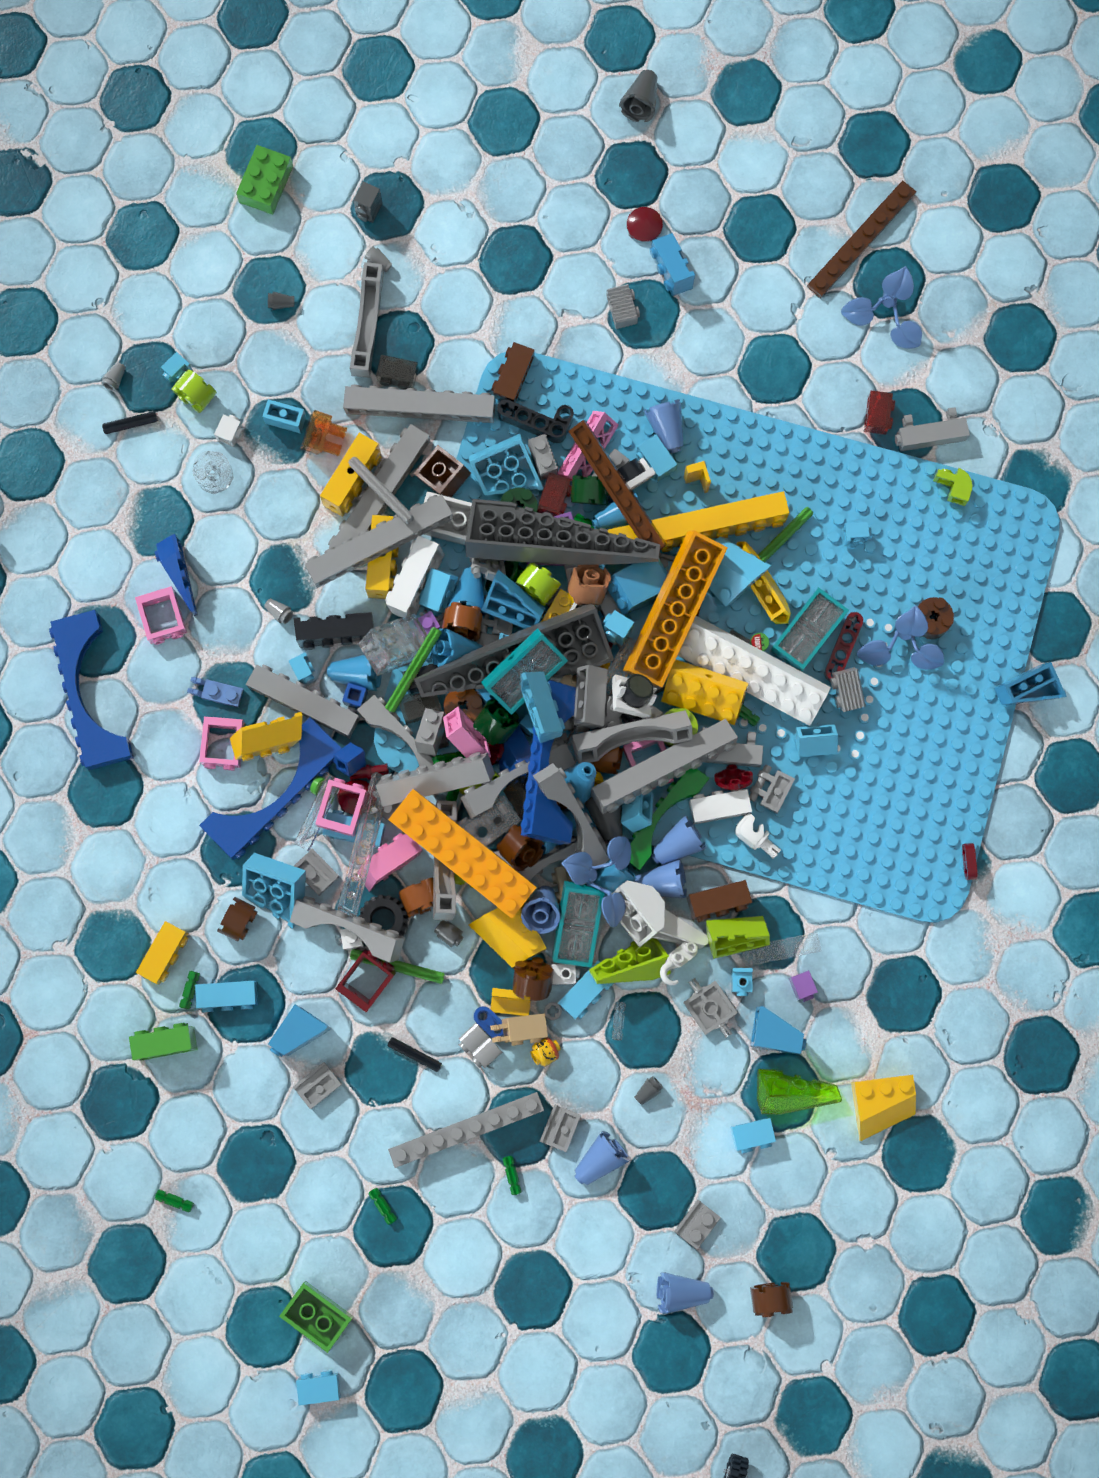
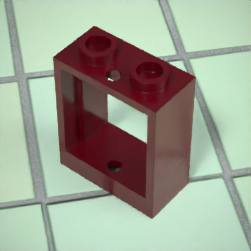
M365 949L335 989L363 1011L367 1012L396 974L395 967L387 961L383 962L373 956L370 950ZM364 958L388 974L370 1000L347 983Z

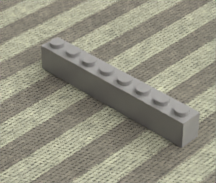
M354 384L351 387L345 386L343 409L346 414L494 423L496 401L495 396L490 393L478 395L467 391L454 393L450 390L436 392L432 389L417 391L414 388H407L406 390H399L396 387L382 389L378 386L366 388Z
M412 424L408 428L405 427L400 434L401 439L398 443L393 444L390 449L391 454L387 459H383L379 467L381 469L377 474H374L393 495L396 494L430 442V435ZM370 486L367 490L364 489L359 496L360 501L357 505L354 504L349 511L350 516L347 520L342 521L339 526L340 531L336 536H332L328 543V548H337L342 545L343 541L349 538L353 540L358 537L362 531H370L372 515L383 514L388 505Z
M433 495L427 499V502L412 506L409 512L413 515L414 520L409 524H405L396 514L392 520L388 522L382 521L376 525V528L370 531H362L353 540L349 538L343 541L341 546L337 548L331 547L324 552L325 554L308 559L305 566L316 588L417 538L418 535L421 536L452 520L453 514L443 495Z
M724 719L693 735V740L677 743L592 787L591 797L602 814L606 812L612 813L620 805L633 802L637 796L650 793L654 787L658 785L659 787L664 786L670 779L683 776L687 770L700 767L702 762L708 759L709 761L714 760L724 751H731L736 746L738 736L728 721Z
M535 1092L392 1147L388 1151L394 1167L397 1168L542 1112L544 1109L538 1093Z

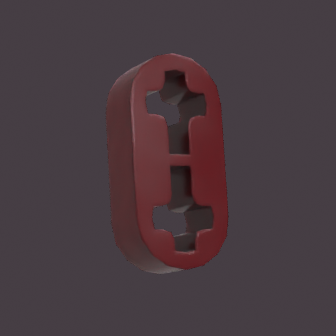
M973 843L962 844V857L965 879L976 880L978 873L975 846Z

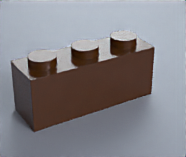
M513 342L512 347H508L505 354L506 362L501 364L498 374H500L498 381L495 380L492 385L491 391H493L495 399L500 401L510 400L516 403L534 359V349Z

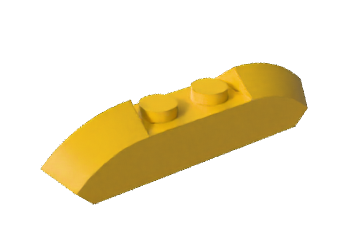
M747 542L736 543L742 550L760 559ZM767 570L751 586V589L771 621L775 624L789 623L791 612L788 603Z

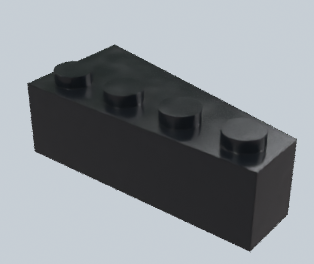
M372 612L346 614L345 618H341L340 615H329L324 620L318 618V616L309 617L307 621L294 618L296 641L303 650H313L315 646L329 648L338 643H341V645H351L353 641L367 643L371 642L372 639H376Z

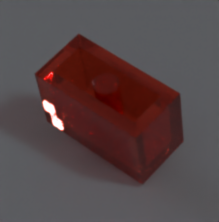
M870 391L867 398L864 432L886 435L887 431L892 429L893 418H890L891 411H894L895 400H892L893 393Z
M549 472L538 504V513H551L553 517L565 513L567 503H565L566 497L571 496V479Z

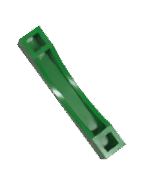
M691 768L681 776L677 783L674 781L666 790L669 794L665 799L661 797L655 805L657 809L652 814V825L638 830L632 835L634 840L630 844L632 853L629 865L638 872L651 857L652 836L660 818L676 803L698 795L708 782V776L697 768Z

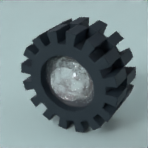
M732 1453L728 1459L727 1468L723 1471L725 1473L724 1478H748L749 1459Z

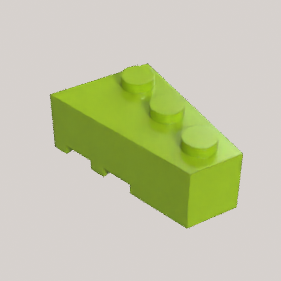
M763 916L706 920L708 943L713 959L770 945V935Z

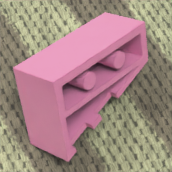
M398 834L392 839L394 842L389 845L387 843L383 844L377 849L378 852L372 855L370 853L362 859L363 862L356 874L369 892L374 889L377 883L388 879L390 874L398 869L400 870L422 852L419 844L407 834Z

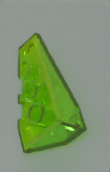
M758 1069L757 1101L761 1114L781 1115L840 1103L842 1101L837 1085L815 1079L812 1082L801 1079V1076L796 1074L794 1077L784 1075L783 1071L777 1069Z

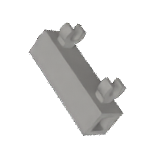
M948 408V411H946L947 421L913 426L912 415H904L902 419L904 428H900L897 435H895L896 446H899L901 452L966 441L970 436L966 417L957 419L956 408Z
M748 731L747 744L736 743L735 748L731 751H724L714 760L709 761L708 759L704 762L760 768L762 765L763 746L755 745L756 732Z

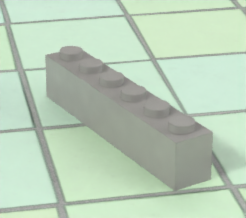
M256 664L246 683L249 689L297 713L302 712L303 716L311 717L315 722L350 739L360 720L359 715H357L358 711L351 707L345 709L340 706L341 703L332 698L327 700L323 698L324 695L319 691L313 690L311 692L301 682L297 681L295 684L289 681L290 678L282 673L277 675L272 672V668L264 664L262 667Z
M477 752L464 759L457 757L452 759L451 762L445 763V761H440L431 767L424 765L416 768L414 771L403 770L398 775H384L376 784V788L384 807L403 802L412 789L426 797L489 782L495 773L488 753L481 754Z

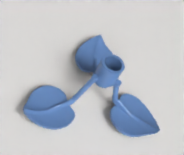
M906 266L885 277L882 283L883 297L879 298L875 306L872 307L870 299L861 297L849 301L841 309V314L851 323L860 326L869 324L873 320V311L881 303L887 308L893 307L897 327L891 330L892 341L897 346L906 349L917 348L921 345V327L913 321H905L900 325L898 319L897 298L900 300L908 299L914 289L912 276Z
M916 605L898 617L895 622L897 631H895V635L888 647L884 641L875 640L865 644L857 652V657L866 663L875 666L883 665L890 660L891 653L889 650L893 648L899 636L903 640L911 638L914 650L916 651L911 655V661L916 667L935 669L944 664V654L938 646L925 644L920 649L917 647L915 636L920 637L927 632L928 622L923 612Z
M626 836L615 837L609 842L607 854L611 860L609 863L592 866V858L586 852L575 853L561 863L575 884L584 885L587 883V886H592L608 895L602 899L601 908L607 923L612 928L616 927L624 916L626 909L625 900L620 893L612 894L609 890L594 884L593 881L597 878V869L612 866L613 864L617 870L627 867L631 860L632 851Z

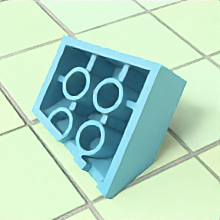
M521 434L469 456V463L484 495L504 494L513 488L544 490Z
M720 536L715 541L728 548L709 589L727 607L747 591L772 565L761 561L755 555L747 553L741 547Z
M544 671L522 673L521 692L539 742L543 743L561 737L565 726L562 718H558V706L556 701L552 699V690L549 682L546 680Z
M253 853L243 864L242 896L260 908L265 907L273 912L274 917L277 919L281 917L293 929L296 924L291 923L290 919L295 901L305 897L306 870Z

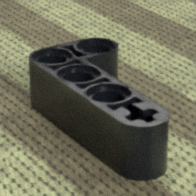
M502 400L497 406L500 420L537 436L545 434L547 439L553 443L564 441L573 422L574 413L569 405L560 406L554 418L545 416L510 400ZM562 413H567L570 415V417L567 419H563L560 417V415ZM521 415H526L528 419L525 421H521L518 419V417ZM538 422L545 424L543 428H538L535 425ZM558 429L562 431V434L557 436L553 434V431Z

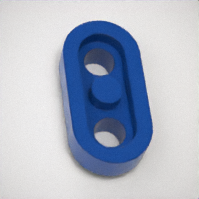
M482 1006L477 1008L474 1012L475 1022L491 1038L497 1036L504 1037L503 1029L501 1033L496 1034L490 1027L502 1024V1020L488 1007ZM481 1013L487 1014L486 1020L480 1019Z

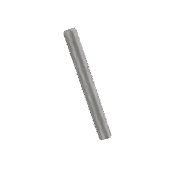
M352 457L348 461L349 466L405 524H409L414 520L413 515L357 457Z

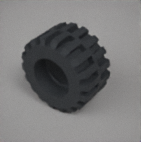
M379 895L378 897H372L371 900L364 903L363 908L361 907L358 917L364 918L365 922L369 924L372 923L375 912L380 909L390 910L395 916V923L390 930L397 931L399 936H404L409 920L405 908L399 900L389 895Z

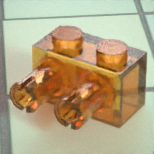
M314 410L311 413L300 449L316 455L325 451L339 456L342 445L327 441L326 435L329 433L344 439L347 427L332 423L331 415Z

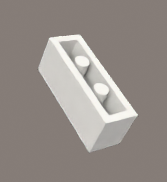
M748 789L731 790L728 793L716 791L712 792V796L707 797L704 794L693 796V799L689 801L694 825L743 816L752 812Z

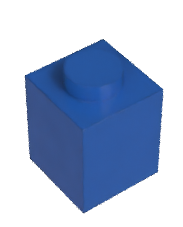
M348 683L342 702L346 706L358 709L365 703L368 691L364 687Z
M351 742L334 754L336 769L349 777L366 765L364 750Z

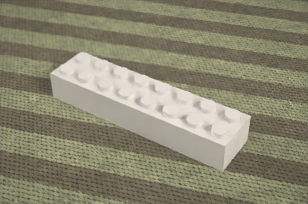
M698 616L695 617L677 655L698 667L749 683L747 693L809 726L812 724L831 688Z

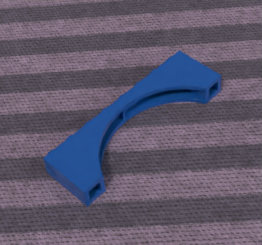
M96 610L50 621V636L55 640L56 644L53 646L54 653L60 660L58 670L60 675H63L65 681L62 682L64 692L68 694L69 700H66L68 710L72 711L73 715L71 724L73 729L77 731L75 741L77 747L81 748L82 755H79L81 765L85 766L88 770L134 759L130 740L126 737L110 733L100 727L86 710L80 693L79 676L83 658L92 642L103 632L99 614Z
M549 680L547 682H549L552 690V699L556 701L558 706V718H562L563 723H565L574 715L576 687ZM533 726V741L530 747L531 757L528 765L529 773L526 783V798L523 804L524 814L521 822V835L559 845L571 843L573 823L564 815L555 800L548 799L533 777V775L549 766L550 751L554 739L540 743Z
M311 717L302 724V735L299 741L300 758L296 774L287 790L275 802L260 811L246 815L228 816L212 812L199 825L233 860L236 858L240 859L246 853L245 849L250 844L254 845L260 839L259 835L264 830L267 832L273 827V821L277 817H283L288 811L287 808L291 804H296L302 798L301 794L305 790H310L313 780L318 776H325L329 771L328 767L333 762L335 763L334 754L342 748Z

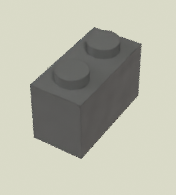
M364 181L353 200L356 215L360 220L373 223L382 206L380 189Z

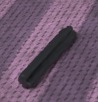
M152 411L103 423L102 428L105 434H110L155 423L158 421L156 412Z
M394 1037L388 1042V1047L435 1072H438L442 1066L441 1062Z

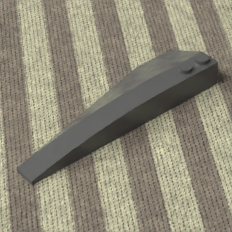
M472 499L465 541L466 557L542 564L606 565L659 562L660 544L639 538L630 539L622 533L618 535L612 534L604 528L598 530L591 528L590 524L565 517H553L551 513L544 512L541 514L534 512L533 508L525 507L524 509L517 507V504L512 502Z
M591 603L485 645L414 680L421 697L442 695L454 691L462 692L475 688L483 689L484 686L481 681L537 628L568 660L552 676L554 678L564 675H577L578 667L585 665L599 667L614 661L597 609Z

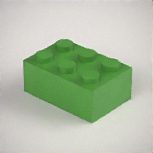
M256 145L236 192L239 203L273 215L293 169L291 157Z
M188 1023L174 1024L172 1029L165 1026L153 1028L154 1032L151 1033L146 1030L136 1031L134 1036H129L131 1055L134 1061L198 1050L194 1027L188 1026Z
M305 1281L279 1317L328 1353L354 1316Z

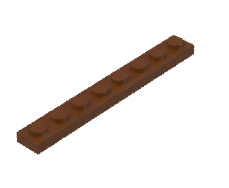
M902 180L808 283L807 287L818 297L822 298L914 197L917 191Z
M582 420L569 430L572 438L637 538L660 544V550L663 549L667 544L586 420Z

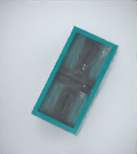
M818 587L770 651L788 665L803 672L847 615L849 609Z
M537 628L481 683L512 715L525 702L521 692L522 673L544 671L546 680H548L568 660Z
M564 881L559 909L561 917L556 927L552 950V960L554 963L592 968L604 892L592 886H587V884L577 885L574 882Z

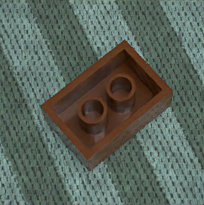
M746 880L689 894L687 897L692 920L697 919L698 923L709 920L710 916L715 914L718 918L728 915L731 910H735V913L745 911L752 903Z

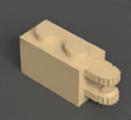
M545 1013L502 1019V1024L490 1026L493 1031L503 1029L504 1037L497 1036L492 1038V1043L505 1041V1043L511 1042L512 1046L522 1045L524 1040H530L531 1044L541 1042V1038L548 1037Z

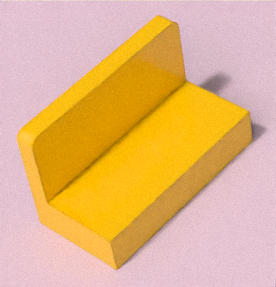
M702 461L686 466L683 476L685 484L700 480L704 493H707L711 480L705 462Z
M492 988L490 1009L494 1013L527 1016L530 1011L531 997L524 996V999L516 996L513 990Z

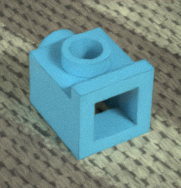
M178 352L161 366L164 372L162 376L169 383L172 381L175 383L179 380L187 369L193 370L190 363Z
M868 522L845 523L843 527L844 546H848L850 542L856 545L865 543L864 541L872 539V528H869Z
M306 652L289 660L298 681L304 684L315 680L312 674L315 670L310 661L306 662L309 659Z
M753 968L731 969V992H736V996H748V993L752 992ZM741 978H744L746 980V984L744 986L740 985L739 980Z

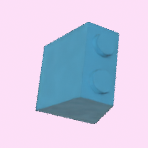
M660 559L659 562L634 563L611 576L608 591L621 613L625 615L653 604L668 573Z
M295 1004L269 1041L270 1051L279 1057L283 1055L289 1056L327 1033L331 1027Z
M763 1006L756 1007L751 1047L796 1055L801 1054L802 1050L805 1051L806 1039H804L802 1032Z

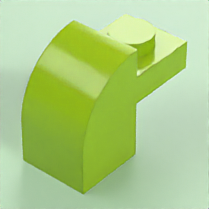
M958 468L955 474L948 469H938L933 481L951 487L947 501L965 506L969 501L972 491V480L969 474L961 468Z

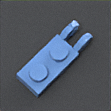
M191 677L190 681L192 683L204 685L203 692L194 688H188L187 693L199 696L205 700L239 708L244 691L243 688L208 679L203 680Z

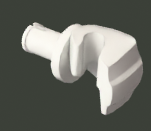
M750 813L746 814L736 826V836L754 850L762 848L774 859L781 849L768 839L770 833L767 830L764 832L763 824L759 825L757 832H754L753 822L755 817Z

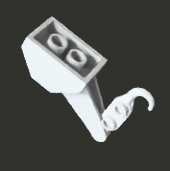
M627 880L613 892L620 893L626 904L625 913L620 923L639 947L651 938L681 944L669 954L665 964L660 969L661 979L668 985H676L679 981L669 980L667 972L671 969L681 968L695 957L698 949L708 944V937L705 933L695 929L665 909V901L653 886Z

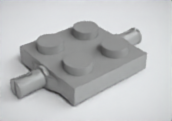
M695 978L688 983L695 992L683 1004L704 1035L720 1028L725 1038H727L732 1032L726 1023L737 1014V1011L716 980L704 987H701Z

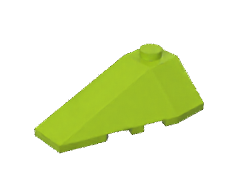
M651 938L641 947L635 941H632L630 947L625 950L620 949L617 951L616 956L606 958L589 969V972L597 984L655 980L661 978L660 969L665 964L669 955L656 938Z

